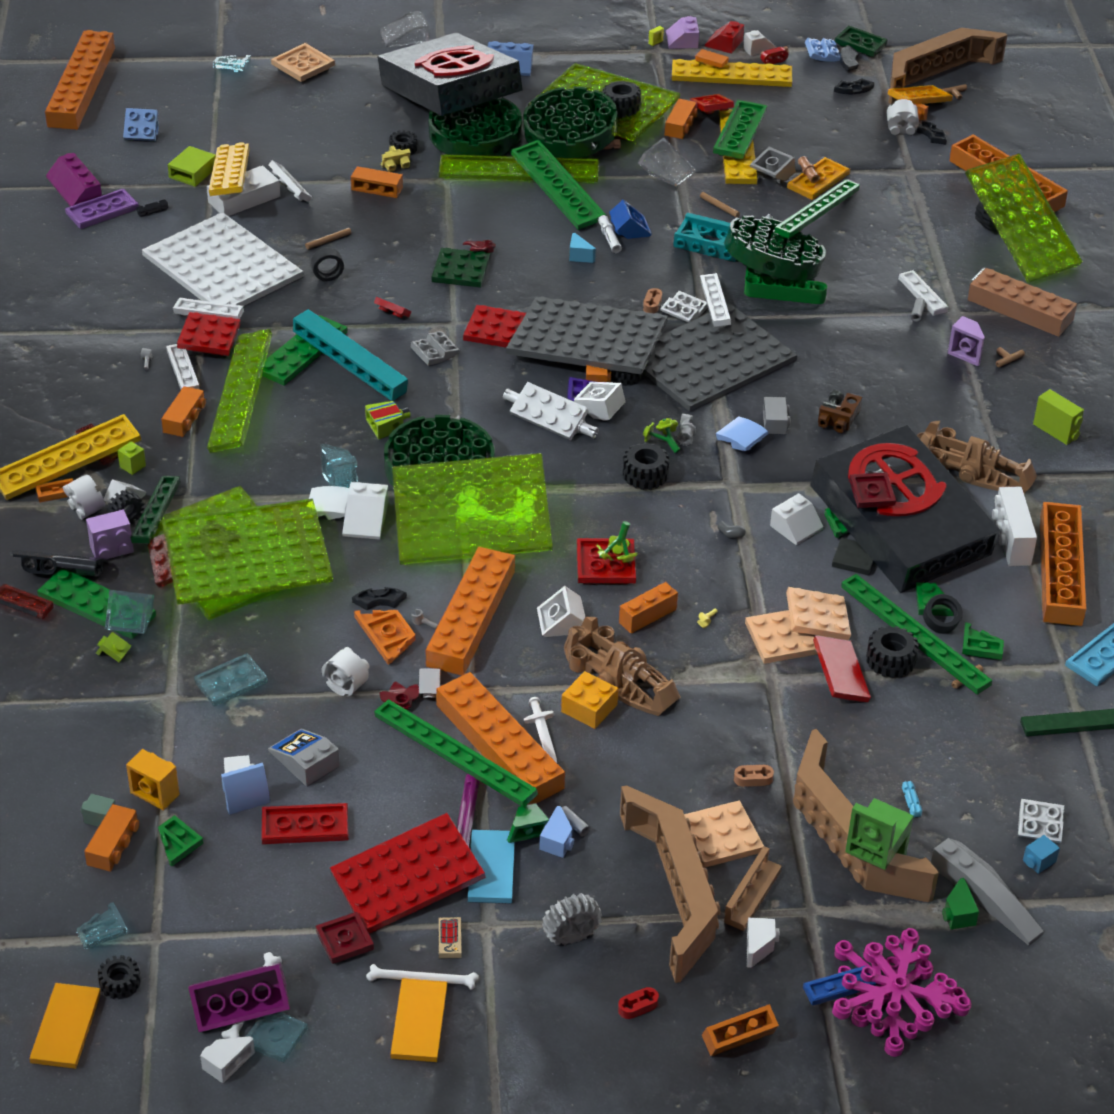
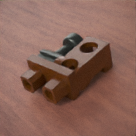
M833 390L829 395V403L824 402L819 408L818 426L825 428L830 425L834 427L836 432L840 433L844 430L849 431L854 418L861 411L863 397L847 393L844 398L840 391ZM849 399L855 400L856 403H849Z

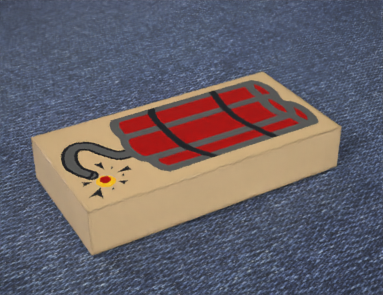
M461 917L439 918V958H461Z

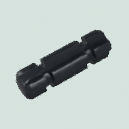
M164 199L160 200L159 203L146 204L145 207L139 206L136 208L137 214L143 216L146 213L150 214L160 211V209H167L168 202Z

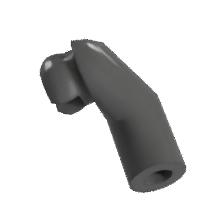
M722 521L717 526L730 539L743 537L746 534L745 528L739 525L728 526Z

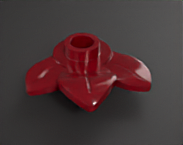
M468 240L463 243V245L472 246L470 251H482L485 253L494 252L496 247L492 240Z
M396 681L392 684L389 691L379 692L380 699L384 703L389 699L406 710L411 708L412 702L420 695L417 684L411 685L406 689Z

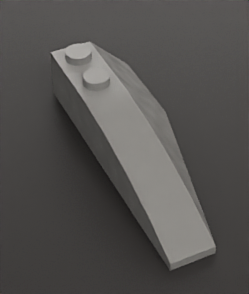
M948 838L933 849L931 864L954 885L957 884L960 878H965L974 901L1027 945L1043 934L1044 931L996 871L963 843Z

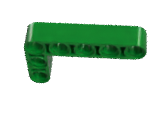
M747 266L744 294L754 298L823 304L826 301L827 284L810 280H789L783 278L777 280L771 276H762V274L756 273L754 269Z

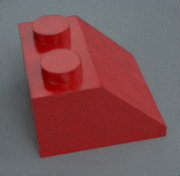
M730 21L715 31L705 43V47L732 54L743 41L744 24Z

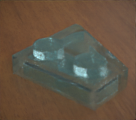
M246 55L245 59H237V56H219L214 60L213 68L241 72L251 61V55Z
M114 902L107 905L108 910L102 915L95 914L88 922L77 928V934L84 949L127 935L126 926Z

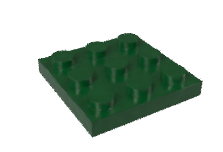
M441 248L431 280L435 283L481 288L490 260V253Z

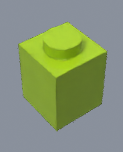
M132 441L118 450L119 465L128 473L133 475L146 466L144 449Z

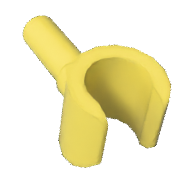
M713 609L707 614L701 612L699 614L700 620L697 623L702 628L708 627L711 623L710 617L715 615L718 610Z

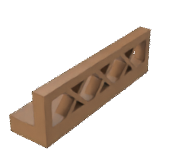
M763 846L727 903L724 923L745 931L748 925V918H753L779 876L782 866L768 860L769 848Z

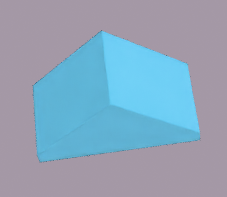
M573 233L570 243L569 261L595 262L596 248L576 233Z

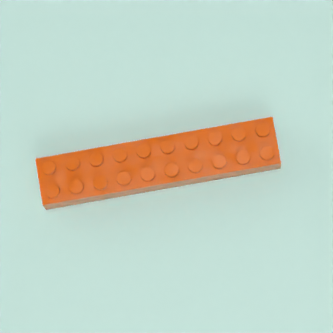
M83 31L45 110L47 127L78 130L114 52L113 33L107 31Z

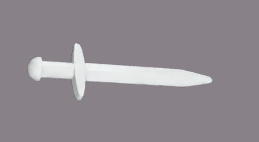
M532 697L529 700V706L532 707L534 714L524 718V723L536 724L543 749L557 763L556 754L545 721L553 717L554 712H541L540 699Z

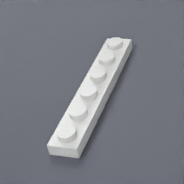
M717 273L700 275L713 326L725 327L726 325H731L730 315Z

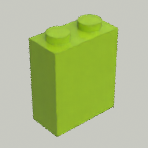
M189 146L167 164L169 178L196 187L212 173L216 155Z
M1049 389L1038 397L1033 425L1068 445L1080 436L1079 430L1083 422L1084 409Z

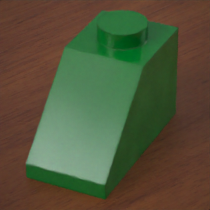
M536 803L526 805L524 808L522 806L518 807L507 838L508 843L540 837L549 819Z
M965 878L959 879L946 899L945 908L942 909L943 919L945 922H948L951 930L976 926L979 910Z

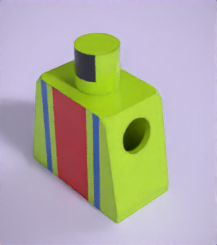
M393 401L365 405L366 421L378 440L389 436L393 430L403 424L404 419L411 417L408 407L399 409Z

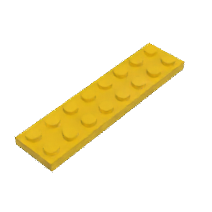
M677 59L673 60L672 81L792 87V66L786 64L728 62L723 68H718L696 60Z
M733 109L728 111L719 110L720 132H722ZM753 140L744 159L723 156L725 184H757V170L750 167V164L755 160Z
M240 142L232 146L224 144L217 147L209 186L210 196L243 192L250 151L249 143Z
M125 414L120 415L0 468V492L6 500H9L35 488L37 485L47 483L112 454L131 441L133 443L141 441V436Z

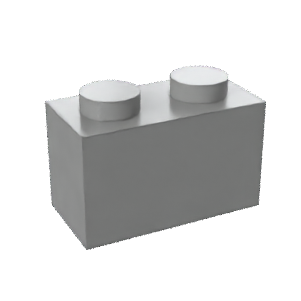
M764 397V428L768 431V434H786L787 427H790L791 422L790 416H787L789 415V405H786V397Z

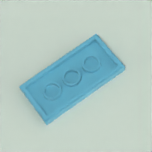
M1114 623L1066 660L1065 663L1066 667L1095 686H1099L1114 673Z
M472 830L471 852L485 872L486 878L468 886V902L512 903L515 842L508 843L507 841L510 831Z

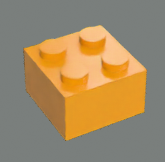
M584 671L562 694L561 712L596 729L618 705V687Z
M142 749L126 764L131 794L163 811L180 795L177 770L172 762L165 761L156 754Z

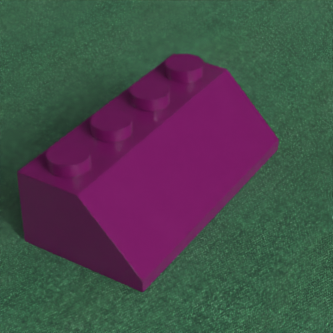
M68 153L59 157L46 174V178L70 207L102 196L101 184L75 153Z
M281 962L192 984L188 987L198 1032L290 1009Z

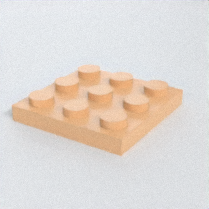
M304 43L272 58L271 64L302 82L335 66V60Z
M788 587L786 595L792 631L842 640L850 639L851 631L844 596Z
M789 610L746 617L745 624L764 664L817 654L813 642L815 635L792 631Z
M740 800L684 814L685 819L688 818L690 821V833L695 835L696 850L701 852L704 868L759 854L764 846Z

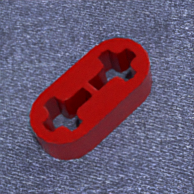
M777 47L765 50L761 54L760 59L764 64H776L784 62L789 54L785 48Z
M646 987L623 996L618 1003V1013L622 1018L633 1019L652 1011L658 1006L659 994L654 988Z

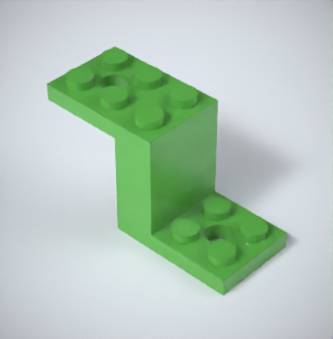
M875 798L868 807L856 803L852 808L845 852L886 870L896 853L907 854L914 815Z

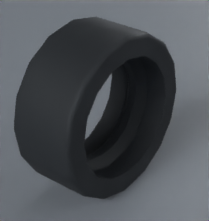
M323 248L312 256L311 267L318 279L332 281L343 273L344 262L337 250ZM331 258L337 261V264L330 270L318 269V265L325 259Z
M946 594L935 595L930 598L924 608V622L934 632L949 633L959 624L962 619L963 610L961 604L954 597ZM935 605L946 606L953 612L954 619L948 623L940 622L933 616L932 608Z

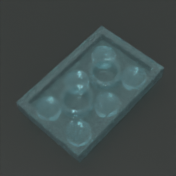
M246 653L194 676V681L215 707L268 683V678L251 656Z

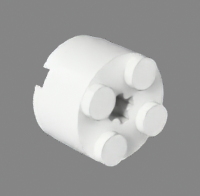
M901 99L888 107L887 120L891 134L912 135L915 133L919 125L918 108L912 101Z
M89 475L82 476L63 486L65 494L70 498L67 500L72 510L77 509V515L81 520L105 507L103 496L100 491L97 492L95 488L97 485Z
M345 647L322 666V675H326L328 679L326 683L331 690L341 696L345 694L350 696L368 680V669L370 666L365 659H361L351 648Z

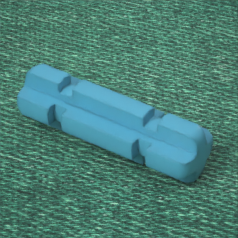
M905 781L902 784V790L905 794L910 814L914 815V817H920L923 810L912 781Z

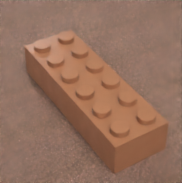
M985 268L970 284L968 300L1058 337L1074 320L1077 303L1056 296L1053 293L1046 292L1038 287L1031 286L1023 281H1018L1008 275H1003L988 268Z

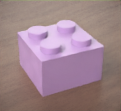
M124 509L86 519L90 548L95 558L109 559L134 552L133 543H131L130 523Z

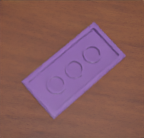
M120 189L65 208V212L80 229L134 211L139 207V204L125 189Z

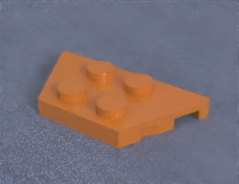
M360 610L354 611L355 619L388 665L415 641V633L398 610H373V614H361Z

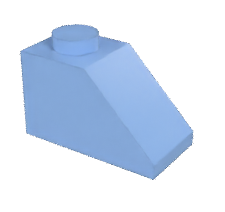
M557 806L540 835V850L563 858L567 850L571 851L574 838H572V827L560 806Z

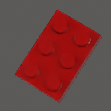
M720 94L690 98V101L696 102V108L704 111L706 114L714 113V110L728 111L729 108L734 107V101Z

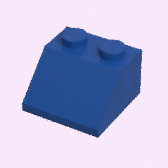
M625 200L619 202L609 212L612 218L611 222L615 226L614 230L619 236L623 235L627 239L650 237L652 235L645 216Z

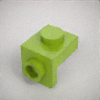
M111 632L108 638L103 636L97 646L100 648L96 654L100 655L104 651L117 662H120L131 648V645L114 632Z

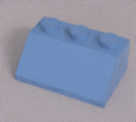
M497 41L488 43V47L518 60L522 76L531 75L533 63L532 44L499 43Z

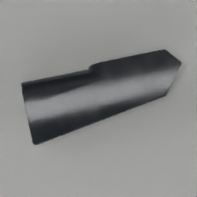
M9 551L12 557L21 558L23 570L29 573L52 574L61 567L76 568L77 575L98 577L103 573V563L107 564V560L104 558L31 551ZM31 559L35 561L36 565L31 563ZM49 560L53 562L54 567L50 566Z

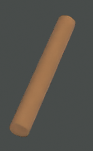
M705 192L700 194V198L736 218L740 216V212Z
M347 228L306 243L305 246L307 249H311L350 235L351 229Z

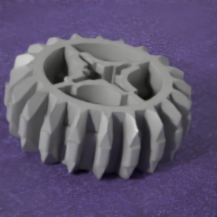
M582 893L577 896L572 894L568 898L565 896L561 901L557 900V904L551 905V910H547L545 912L546 916L542 918L543 930L547 938L554 942L555 945L562 943L564 946L568 943L573 944L582 939H587V936L594 934L593 930L598 929V924L602 922L601 909L597 901L589 895H583Z

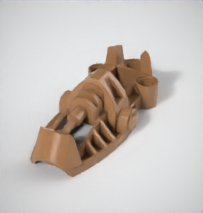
M940 421L930 422L925 432L917 435L947 470L950 468L959 471L960 479L966 483L999 491V487H1022L1023 493H1025L1037 477L1030 459L1025 463L1018 464L1002 456L1001 450H995V447L991 446L988 441L971 436L968 443L955 439L956 432L954 429L947 427L939 430ZM995 468L1018 475L1020 477L1019 482Z
M585 617L581 626H573L569 629L568 637L564 644V652L570 669L577 673L583 671L588 673L597 672L600 674L597 676L598 678L618 687V700L646 713L659 716L681 698L673 679L668 681L659 671L648 664L646 655L640 648H630L627 644L620 641L614 643V629L610 626L598 627L597 617ZM592 646L598 650V654H595L588 648ZM641 678L644 682L651 684L654 687V699L652 700L634 682Z

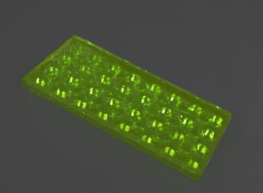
M1020 153L968 169L965 172L1027 283L1079 266L1083 262Z

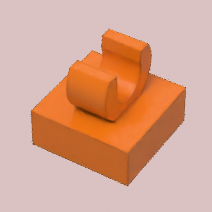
M921 103L914 104L918 108L919 120H927L928 106Z

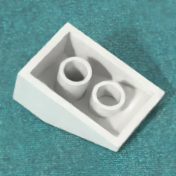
M360 482L350 483L343 536L369 539L381 538L389 502L388 485Z

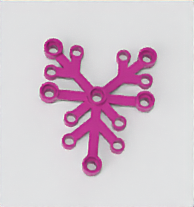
M908 928L902 932L900 940L897 936L890 935L885 942V947L891 950L899 961L897 974L883 957L881 946L876 942H871L866 945L863 957L870 963H877L886 976L877 974L875 969L870 966H865L862 969L861 978L866 982L872 981L884 986H873L857 981L856 976L853 974H845L842 980L844 988L855 989L865 993L849 1000L846 998L836 1000L832 1013L836 1018L844 1020L850 1016L853 1008L873 1001L867 1019L870 1023L878 1024L883 1015L881 1008L884 996L892 994L891 1000L886 1007V1012L890 1016L899 1015L901 1010L900 999L902 997L916 1015L914 1021L916 1028L926 1032L932 1029L934 1016L930 1011L923 1010L912 994L927 998L936 1009L937 1015L944 1019L950 1016L951 1011L958 1016L968 1015L971 1002L965 995L957 997L946 995L954 993L957 987L956 981L952 978H946L942 985L930 990L910 984L906 978L908 965L919 960H927L931 949L927 945H919L917 951L911 953L912 949L918 944L919 935L915 929ZM899 943L903 946V950L899 947Z
M842 940L836 944L834 954L837 959L841 961L850 960L858 968L866 965L870 966L853 951V946L849 941ZM890 956L886 961L895 964L890 966L897 974L899 961L896 957ZM928 959L917 961L915 969L906 975L910 984L918 978L922 980L929 979L933 972L932 963ZM871 963L870 967L874 968L876 973L881 975V969L877 963ZM841 966L838 969V973L851 970V968ZM937 973L934 981L925 988L930 990L942 985L943 982L938 980L944 981L948 976L944 973ZM956 987L955 992L952 994H946L952 997H957L956 995L967 996L961 987ZM859 992V993H856V994H857V995H862V994H864L865 992ZM892 994L884 996L882 1005L891 1000ZM912 994L914 998H923L932 1005L927 998ZM873 1001L866 1006H858L853 1010L851 1021L855 1026L865 1027L869 1024L867 1016L872 1008ZM888 1015L878 1024L872 1023L871 1033L874 1036H882L885 1030L889 1028L890 1037L886 1039L884 1049L888 1055L893 1057L900 1056L904 1048V1042L899 1037V1029L908 1039L917 1037L918 1029L915 1024L907 1023L899 1015Z

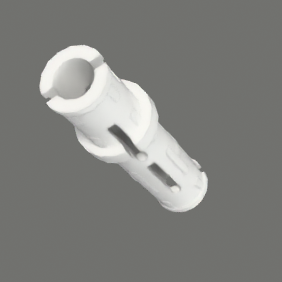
M603 215L598 219L602 234L606 236L612 252L619 253L622 247L614 233V227L608 217Z

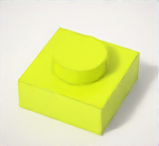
M658 26L649 31V44L651 46L663 41V27Z

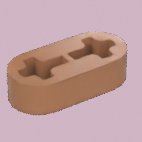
M652 288L648 290L643 304L644 312L657 313L662 302V291L660 289Z
M768 765L739 766L735 769L734 782L743 787L766 786L773 782L774 770Z

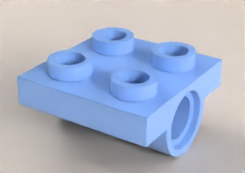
M126 108L124 140L156 141V135H158L159 130L158 110Z

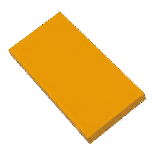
M934 85L888 89V95L897 100H910L913 104L948 102L953 99L951 94Z
M824 157L814 164L815 171L820 176L817 183H811L809 178L801 173L787 183V188L814 200L849 175L850 169Z
M402 978L391 1047V1059L437 1062L447 982Z
M55 983L29 1058L30 1063L77 1068L101 995L100 988Z

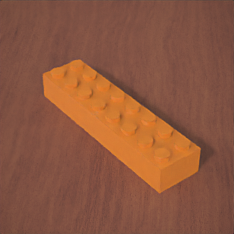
M974 134L952 145L950 162L992 188L1001 187L1017 198L1019 204L1038 214V216L1044 218L1065 207L1068 190Z
M1043 502L1040 515L1043 622L1082 626L1086 612L1081 505Z
M483 547L477 548L426 648V667L441 669V671L461 676L465 675L515 573V555Z
M471 672L436 688V705L485 758L537 789L538 795L528 805L537 804L565 789V771Z

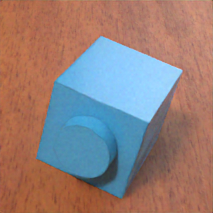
M1043 835L1026 846L1023 861L1028 867L1039 874L1057 861L1060 848Z

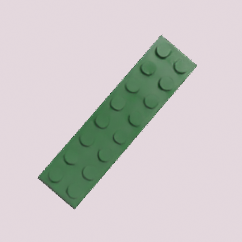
M540 140L511 150V155L577 230L597 223L599 217L606 216L603 210Z

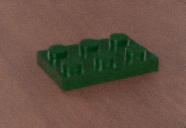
M852 26L846 27L835 37L836 44L842 47L850 45L857 52L872 57L882 50L888 41L886 38Z

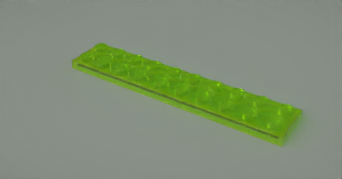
M440 156L439 178L501 179L509 181L533 180L514 157ZM556 158L576 182H598V159Z
M270 329L258 330L248 334L243 333L237 337L207 446L210 453L244 446L272 338Z

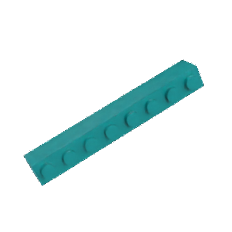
M308 309L293 318L294 333L389 400L394 401L407 392L408 378L350 339L330 323L320 318L317 314Z

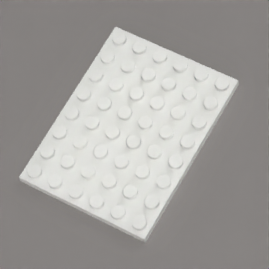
M223 212L142 249V255L202 301L245 306L304 276L303 270Z

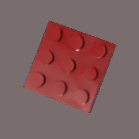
M476 305L463 334V340L506 348L526 313Z
M189 312L177 341V349L229 356L240 327V319Z
M577 538L578 583H636L635 557L629 563L623 562L622 559L618 560L617 557L625 555V553L621 552V554L617 555L611 549L607 554L613 560L611 561L609 558L604 560L597 553L599 549L596 545L598 544L605 550L610 543L609 538ZM627 539L630 543L627 547L628 552L635 553L634 539Z

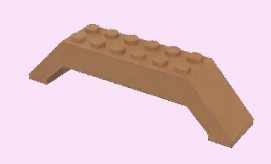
M959 28L895 52L890 89L903 88L969 61L990 63L992 65L1001 62L1004 59L1007 34ZM889 95V103H895L897 99Z
M817 729L812 730L797 773L793 798L794 806L804 814L807 822L812 824L817 830L819 837L826 841L830 850L840 858L843 866L849 869L855 881L860 883L865 890L924 902L933 901L939 872L926 857L919 859L896 853L886 870L845 852L853 805L824 772L828 742Z
M621 786L620 817L624 829L632 830L656 843L684 926L678 936L671 939L669 966L675 983L683 980L714 941L716 929H719L717 915H720V906L718 902L714 901L713 886L708 884L707 869L702 867V855L700 851L696 850V838L694 834L691 835L690 821L688 818L685 819L683 810L629 786Z

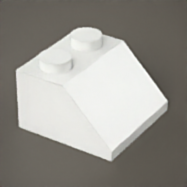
M590 382L576 396L574 402L587 407L589 410L588 414L592 418L606 421L610 420L625 403V397L621 383Z
M799 493L772 509L770 526L795 545L823 530L822 522L813 504Z
M566 586L537 607L542 636L544 637L568 635L571 627L581 626L585 619L581 596Z

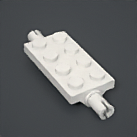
M527 382L520 394L510 389H506L503 394V399L514 403L510 409L512 415L566 439L572 440L574 435L578 433H583L594 439L596 437L594 433L598 434L599 428L589 425L585 421V417L589 412L587 407Z

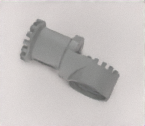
M682 414L680 433L677 435V441L680 445L687 446L692 444V435L696 432V427L690 423L692 422L693 415Z

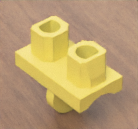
M390 146L389 151L382 154L381 166L382 168L386 167L388 172L396 170V165L398 164L403 169L409 168V149L396 150L394 146Z

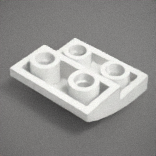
M678 291L673 299L669 297L661 307V311L689 323L697 319L708 308L707 302Z
M338 486L312 488L305 512L308 519L326 515L328 520L344 517L349 488Z
M1021 799L1018 836L1038 839L1045 835L1052 842L1061 843L1064 805Z

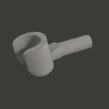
M142 348L141 358L145 359L144 369L148 370L149 361L152 360L153 356L151 349Z
M421 609L415 610L416 615L411 614L415 625L424 623L437 629L438 624L424 618Z

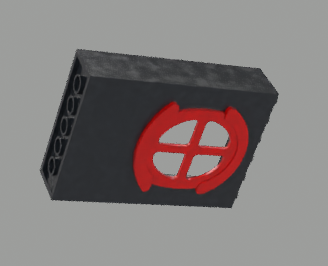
M457 32L377 56L381 84L441 116L523 91L518 60Z
M908 425L882 433L875 438L867 439L862 443L851 445L844 450L836 451L831 455L816 460L810 486L900 593L914 588L916 583L929 582L992 555L1000 529ZM890 457L899 458L906 461L912 469L895 474L884 460ZM877 463L883 472L888 474L891 485H896L909 501L896 502L895 506L858 508L849 481L850 475L865 474L867 466ZM918 475L925 483V492L922 496L915 497L902 480Z

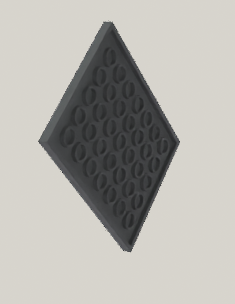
M540 296L534 299L506 347V354L642 374L668 322V316L660 313L653 314L644 311H632L626 308L618 309L611 306H597L595 304L549 299Z
M728 304L727 309L731 325L714 327L711 315L708 313L661 335L642 373L690 412L796 361L797 354L733 305Z

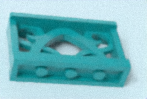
M687 212L684 221L674 234V247L733 262L737 260L726 250L724 245L730 226L729 222ZM709 235L713 237H718V239L720 240H707L704 239L702 236Z

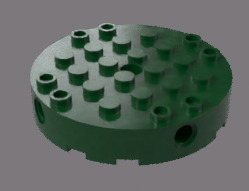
M574 86V89L566 90L565 87L544 92L531 101V105L529 107L526 106L523 113L526 141L531 143L540 140L556 158L588 157L591 154L602 151L614 140L618 131L617 109L613 100L598 90L594 92L589 91L587 87Z
M503 97L442 116L431 110L429 112L430 141L441 152L457 158L490 160L494 157L503 156L514 149L522 137L521 111L513 102Z
M743 216L742 219L735 218L731 221L724 241L725 248L735 259L754 269L756 273L767 274L777 280L780 278L809 280L818 276L826 250L823 245L818 244L819 240L811 234L805 235L799 231L789 239L782 238L779 234L774 233L775 227L783 221L767 217L755 219L754 216Z
M435 415V418L426 419L424 416L414 418L398 426L389 435V439L384 446L385 475L389 483L408 498L427 503L460 501L463 488L483 490L491 481L495 470V447L488 432L480 425L462 417L460 420L451 418V415Z

